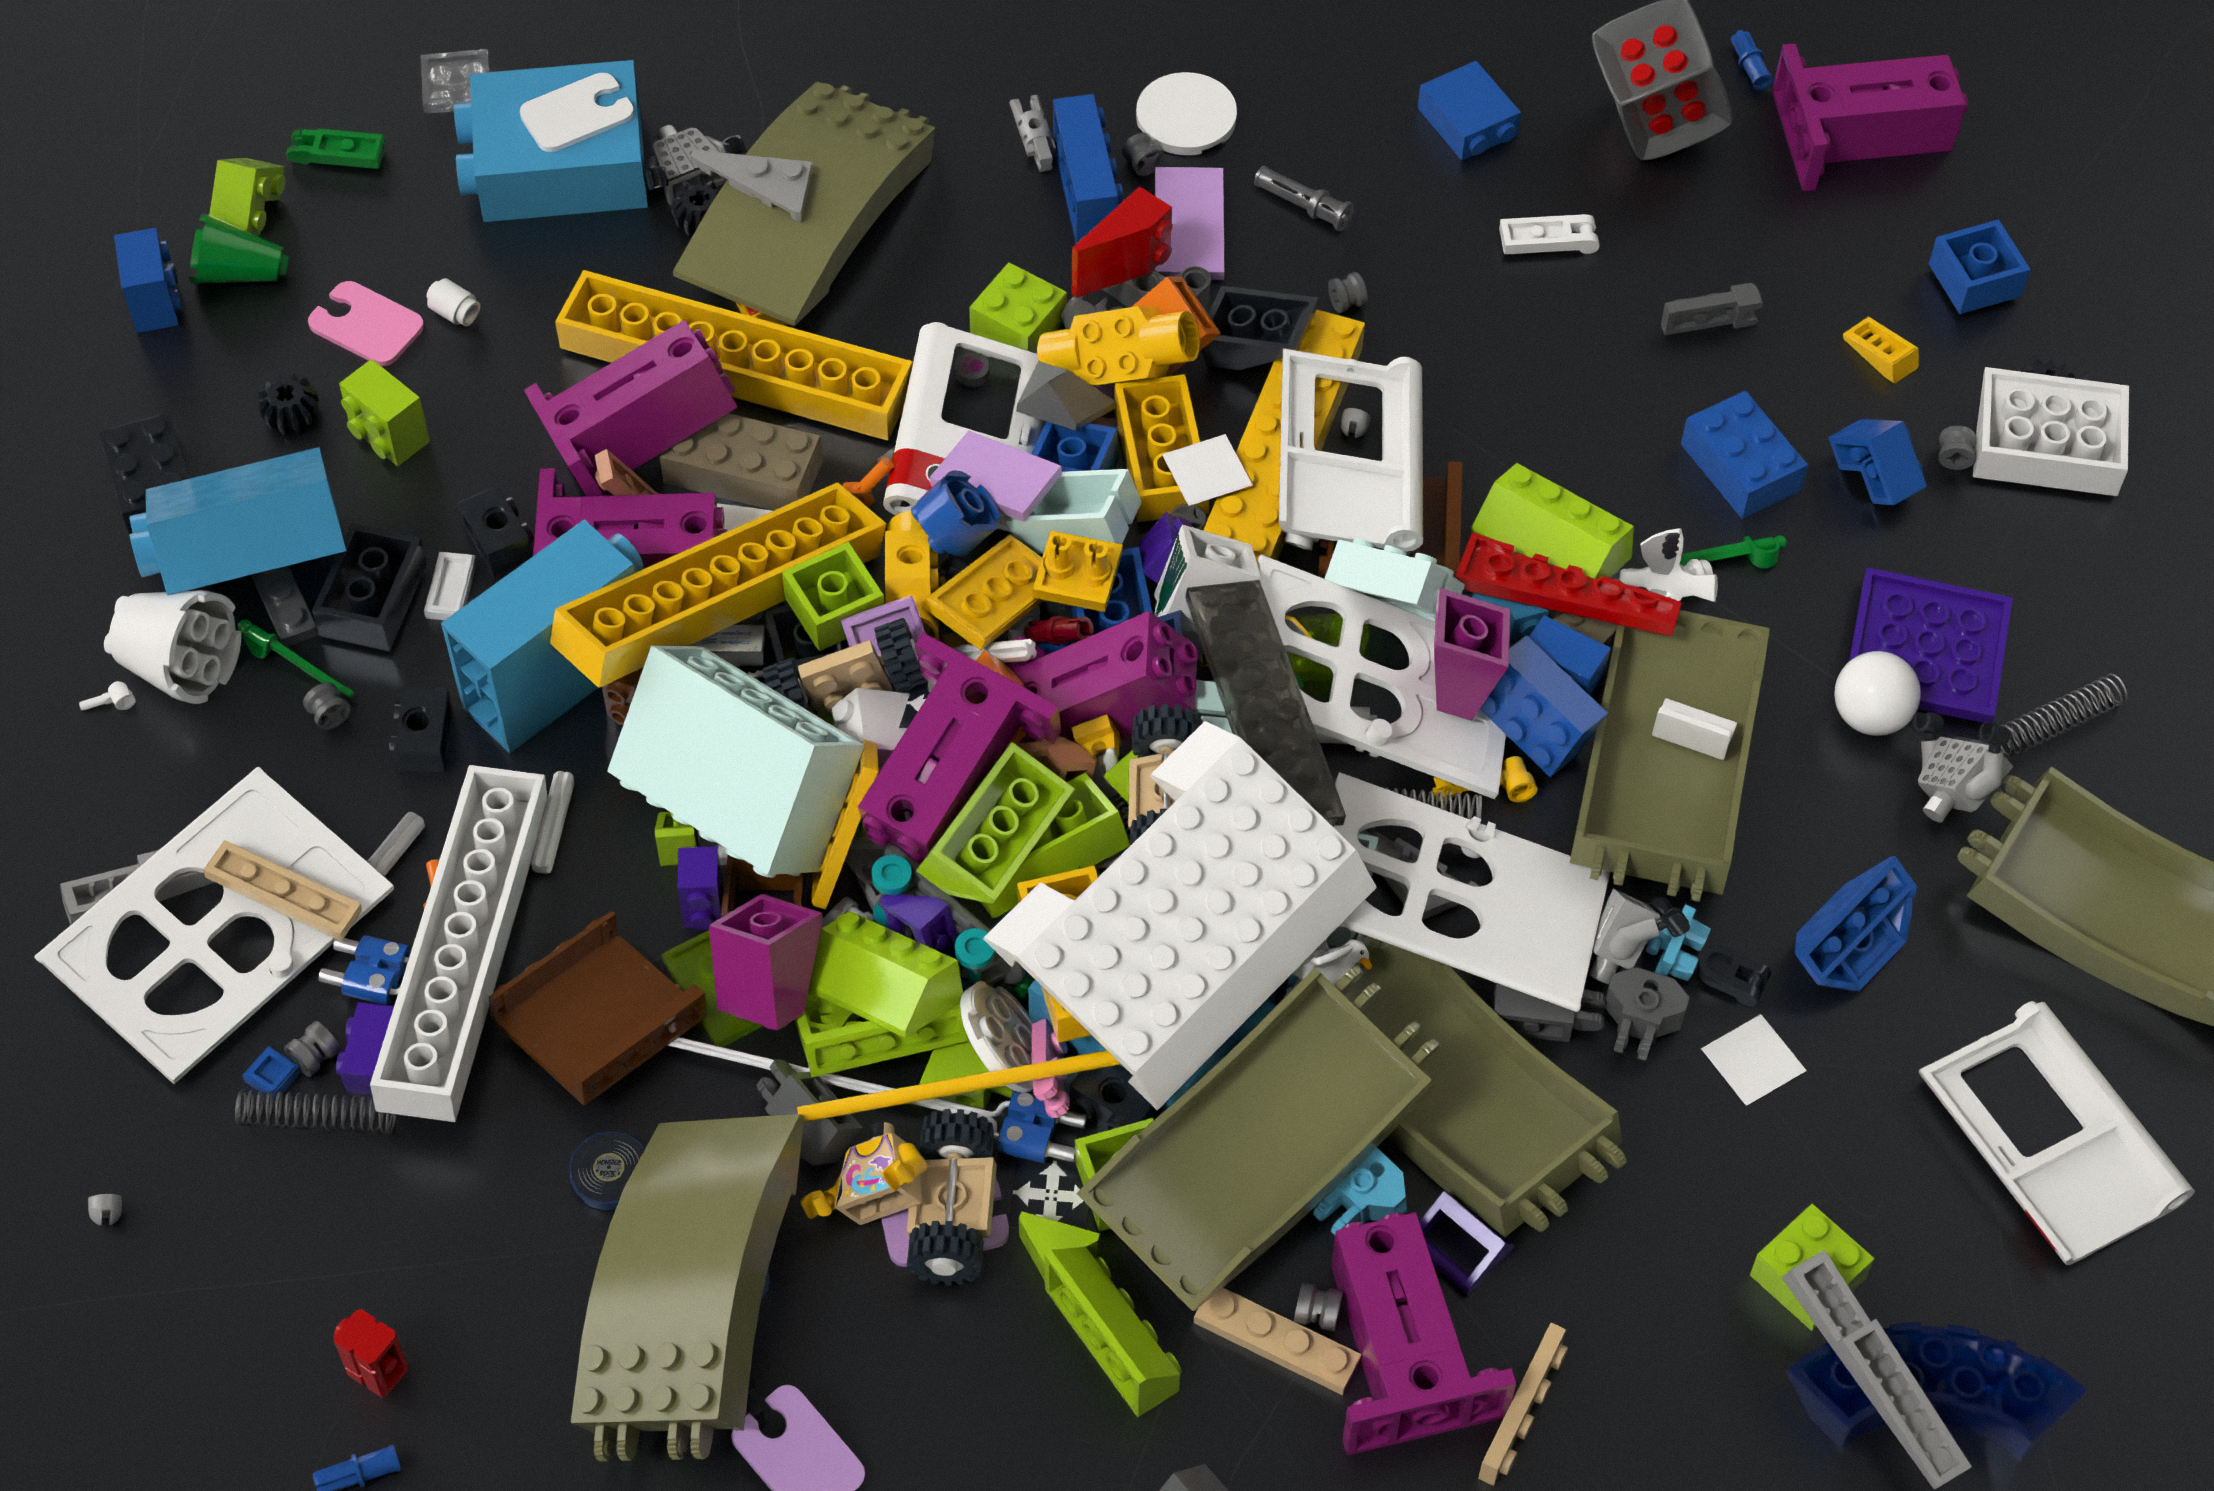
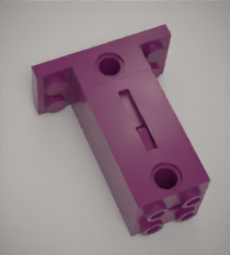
M1796 43L1782 45L1772 88V94L1803 191L1816 190L1819 176L1824 174V163L1952 151L1956 136H1960L1963 113H1966L1968 110L1967 95L1961 92L1959 72L1957 68H1953L1949 54L1806 68L1805 58L1799 56Z
M685 320L555 397L552 396L551 392L543 395L537 383L524 389L535 411L586 496H605L610 493L608 490L604 491L596 480L595 472L598 471L595 460L596 454L608 449L628 468L633 470L737 408L731 396L732 393L736 392V389L727 374L724 373L719 359L712 348L709 347L699 328L692 332Z
M555 468L540 469L533 556L584 519L606 539H609L616 533L624 536L640 555L644 566L643 569L728 531L724 529V508L717 507L715 493L565 497L564 483H558Z
M1150 611L1051 654L1046 653L1035 645L1037 655L1034 659L1009 662V667L1028 690L1058 706L1061 724L1059 736L1075 743L1071 727L1108 714L1118 730L1122 741L1132 737L1134 716H1139V711L1142 709L1148 711L1149 706L1155 705L1157 709H1160L1161 704H1168V708H1174L1175 704L1182 705L1183 711L1187 707L1195 711L1197 646ZM1020 636L1014 640H1024L1026 638L1024 636ZM1025 735L1019 743H1029L1034 740Z
M924 632L916 642L915 648L920 669L923 672L922 676L932 683L934 687L858 806L865 831H867L866 836L882 847H886L887 844L900 847L918 866L924 861L984 777L1006 750L1007 744L1011 742L1020 726L1023 727L1022 731L1028 737L1038 742H1042L1045 739L1054 744L1061 733L1057 705Z
M1400 1212L1391 1213L1384 1216L1380 1221L1367 1224L1352 1222L1343 1226L1341 1230H1336L1331 1268L1338 1290L1343 1291L1342 1303L1357 1351L1362 1354L1361 1363L1372 1397L1360 1399L1354 1402L1352 1406L1347 1407L1342 1438L1346 1454L1360 1453L1504 1418L1511 1405L1516 1387L1512 1369L1499 1371L1497 1368H1488L1470 1378L1416 1212L1406 1215Z

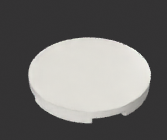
M1182 72L1163 76L1150 83L1142 91L1137 101L1136 121L1138 129L1140 128L1142 132L1149 134L1154 141L1153 146H1158L1162 151L1176 155L1202 154V150L1214 147L1219 143H1225L1232 135L1236 126L1237 106L1233 95L1222 83L1206 75Z
M979 981L966 989L960 1000L961 1018L973 1048L989 1071L1031 1064L1032 1024L1034 1022L1017 999L1003 987L998 986L994 989L986 985L985 981ZM1033 1080L1006 1086L1014 1091L1027 1093L1033 1090Z

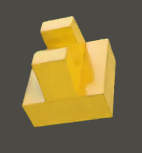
M1108 714L1071 727L1076 743L1087 751L1096 762V765H1098L1096 755L1106 752L1108 748H1114L1119 757V746H1122L1120 734Z

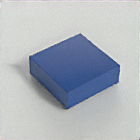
M268 1046L242 1076L247 1084L258 1091L262 1090L264 1095L267 1096L268 1092L271 1091L273 1093V1101H276L277 1093L280 1091L283 1094L300 1075L301 1070L299 1065Z

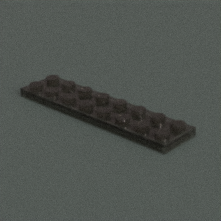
M1260 580L1188 587L1185 599L1232 734L1245 741L1332 827L1344 825L1346 814Z

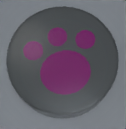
M964 353L955 361L954 376L964 386H980L989 378V361L980 353Z

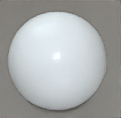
M1873 651L1853 658L1844 666L1836 680L1834 696L1839 714L1849 726L1867 735L1882 736L1902 729L1911 721L1919 707L1921 690L1916 673L1905 660L1892 653Z

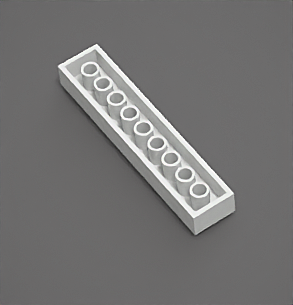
M469 765L370 1083L377 1112L456 1122L490 1005L489 996L493 994L544 814L548 798L545 775Z

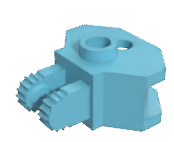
M1376 1148L1318 1204L1313 1211V1215L1319 1221H1323L1343 1205L1347 1211L1331 1228V1232L1335 1235L1336 1230H1341L1343 1226L1352 1222H1363L1365 1224L1369 1220L1380 1221L1384 1216L1391 1213L1400 1212L1405 1214L1407 1207L1403 1172Z

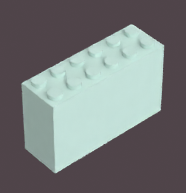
M651 646L607 771L620 779V784L623 787L639 791L645 795L646 801L649 804L665 808L673 813L672 818L677 822L693 826L699 830V835L702 838L711 842H718L724 846L728 855L752 864L754 866L753 870L756 873L770 878L775 877L776 874L800 876L801 873L818 872L865 745L704 647Z

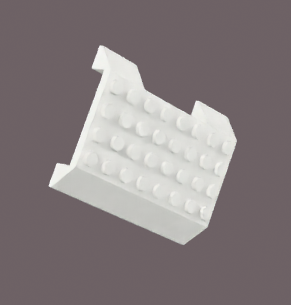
M1206 721L1150 775L1176 802L1075 901L1040 882L983 938L1011 967L1018 962L1133 1075L1128 1082L1156 1110L1215 1053L1377 888L1357 850L1245 741Z

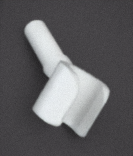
M117 681L109 686L107 693L81 701L79 705L83 711L113 702L118 710H127L135 705L136 700L127 685Z

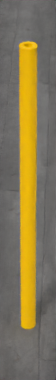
M1106 1050L799 1106L797 1110L798 1114L804 1116V1122L1120 1065L1121 1063Z

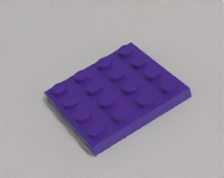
M1866 567L1849 661L1861 654L1873 651L1897 655L1913 668L1918 677L1921 690L1918 709L1982 723H1993L2013 597Z

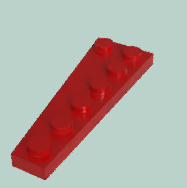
M1477 533L1471 534L1455 575L1457 580L1465 584L1463 590L1471 593L1484 594L1507 601L1520 602L1543 609L1556 610L1579 617L1592 618L1669 636L1674 634L1682 604L1680 601L1636 586L1626 585L1621 581L1606 576L1598 579L1588 577L1582 572V568L1570 564L1567 569L1549 564V557L1537 553L1534 554L1533 558L1514 552L1515 546Z

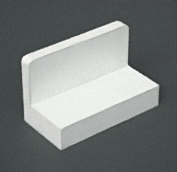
M1665 698L1662 707L1659 708L1652 736L1724 760L1737 722Z

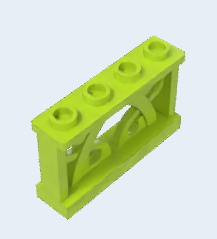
M809 991L804 1014L795 1019L811 1078L968 1041L961 1018L960 1003L907 1038L871 1021H856L860 1017L859 1015Z

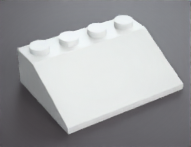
M1985 367L1976 431V444L1974 447L1976 457L1973 465V477L2118 496L2128 471L2129 386Z

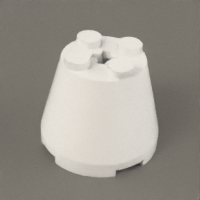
M206 590L184 591L167 595L166 592L137 593L129 597L121 596L115 604V614L109 633L104 640V649L107 653L112 654L117 663L169 696L192 704L204 703L208 701V695L219 683L226 685L236 666L241 647V631L235 630V621L232 613L236 607L226 596Z

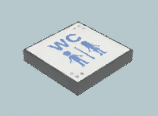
M732 625L689 646L704 647L734 666H762L766 645V625Z

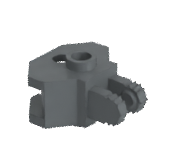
M1638 967L1613 974L1604 1007L1618 1024L1617 1032L1619 1033L1614 1051L1622 1053L1626 1049L1629 1036L1641 1039L1637 1051L1638 1059L1646 1061L1651 1044H1655L1657 1037L1681 1029L1690 998L1675 979ZM1649 982L1654 983L1658 990L1654 991L1650 988H1644V985Z

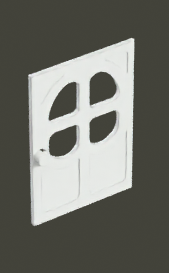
M1260 555L1258 558V569L1261 579L1252 592L1232 700L1353 745L1357 751L1363 752L1366 750L1370 752V756H1382L1495 799L1499 792L1506 734L1480 709L1472 721L1437 711L1434 664L1435 622L1267 556ZM1308 606L1325 607L1335 610L1343 619L1339 647L1327 645L1292 631L1286 625L1285 614L1291 610ZM1371 624L1396 635L1408 652L1409 667L1403 670H1393L1363 658L1359 652L1363 625ZM1288 651L1329 667L1333 672L1329 702L1317 701L1300 690L1281 668L1277 657L1278 652ZM1354 679H1362L1392 692L1401 705V717L1389 724L1384 719H1375L1372 722L1357 716L1350 708Z
M256 767L35 955V959L39 963H42L173 1084L179 1081L328 949L336 938L224 886L223 898L214 909L196 924L191 926L184 925L156 900L157 892L166 883L181 873H204L203 869L223 841L226 840L361 903L362 912L353 925L394 890L392 883L271 779L260 767ZM131 915H140L170 941V945L135 977L129 980H120L112 976L107 968L109 945L115 931L124 919ZM245 916L260 918L270 926L274 934L273 950L251 972L238 973L208 946L209 942L237 918ZM185 963L197 965L224 990L223 996L218 1002L189 1014L161 1015L151 1011L145 1004L146 997L150 992Z
M1339 772L1324 819L1357 850L1368 871L1401 882L1408 889L1404 908L1400 916L1387 915L1364 900L1339 926L1579 1012L1610 871L1602 870V875L1599 876L1598 880L1590 879L1591 867L1570 863L1571 856L1497 830L1494 823L1488 822L1486 826L1480 823L1481 819L1474 816L1470 820ZM1384 825L1412 828L1418 831L1423 838L1417 862L1407 863L1368 849L1359 842L1358 833L1368 828ZM1446 843L1461 846L1465 855L1471 858H1484L1492 872V882L1485 886L1474 887L1441 875L1436 868L1442 845ZM1437 895L1471 909L1479 919L1480 929L1478 932L1470 937L1456 939L1428 929L1422 922L1428 896Z

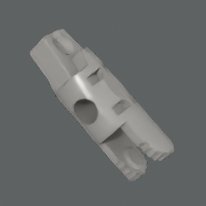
M1038 95L1030 96L1031 110L1024 113L1018 98L1010 100L1009 104L1027 157L1034 156L1039 172L1052 170L1053 158L1051 152L1056 151V146Z

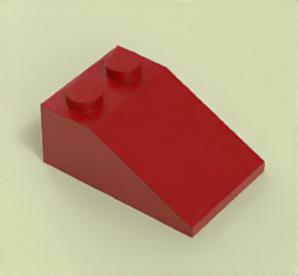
M1139 186L1072 247V295L1078 298L1147 275L1159 264H1164L1172 252V206Z

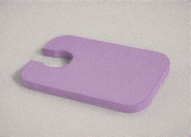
M783 1385L764 1399L772 1410L780 1412L785 1418V1432L780 1437L773 1439L765 1437L759 1430L758 1422L750 1413L745 1416L744 1431L732 1430L731 1438L733 1445L771 1491H855L864 1481L865 1470L860 1460L795 1386Z

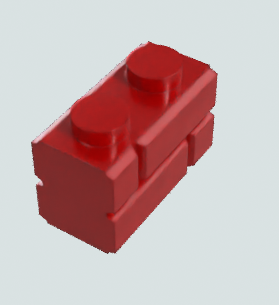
M362 1309L355 1311L351 1317L344 1318L336 1327L334 1343L345 1366L347 1375L361 1385L366 1384L367 1389L381 1398L388 1396L407 1373L409 1366L396 1331L382 1322L377 1323L375 1317Z

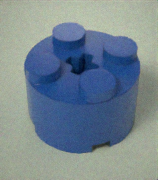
M953 470L948 472L911 509L913 517L921 524L929 536L928 543L930 547L941 555L948 552L955 556H966L999 526L996 525V521L1000 519V511L991 494L981 484L977 488L968 482L971 476L962 471Z

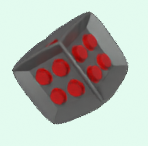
M1688 0L1657 1L1608 22L1592 34V44L1609 90L1615 99L1632 149L1640 160L1656 159L1677 152L1720 133L1733 123L1732 108L1725 87L1713 66L1707 40L1694 9Z

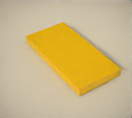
M1009 534L925 599L923 608L979 650H983L1044 601L1033 598V586L1042 557Z
M865 739L861 741L865 746L818 872L811 873V900L813 906L822 909L827 908L861 819L858 806L876 779L879 771L877 743Z

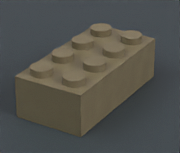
M729 413L665 450L660 455L664 484L700 493H715L716 497L773 511L808 496L823 462L820 435Z

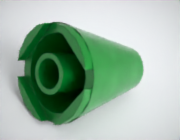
M201 214L199 221L206 223L204 228L196 229L190 268L197 269V275L189 276L190 282L197 284L278 281L280 275L286 276L289 255L283 254L284 247L211 215Z

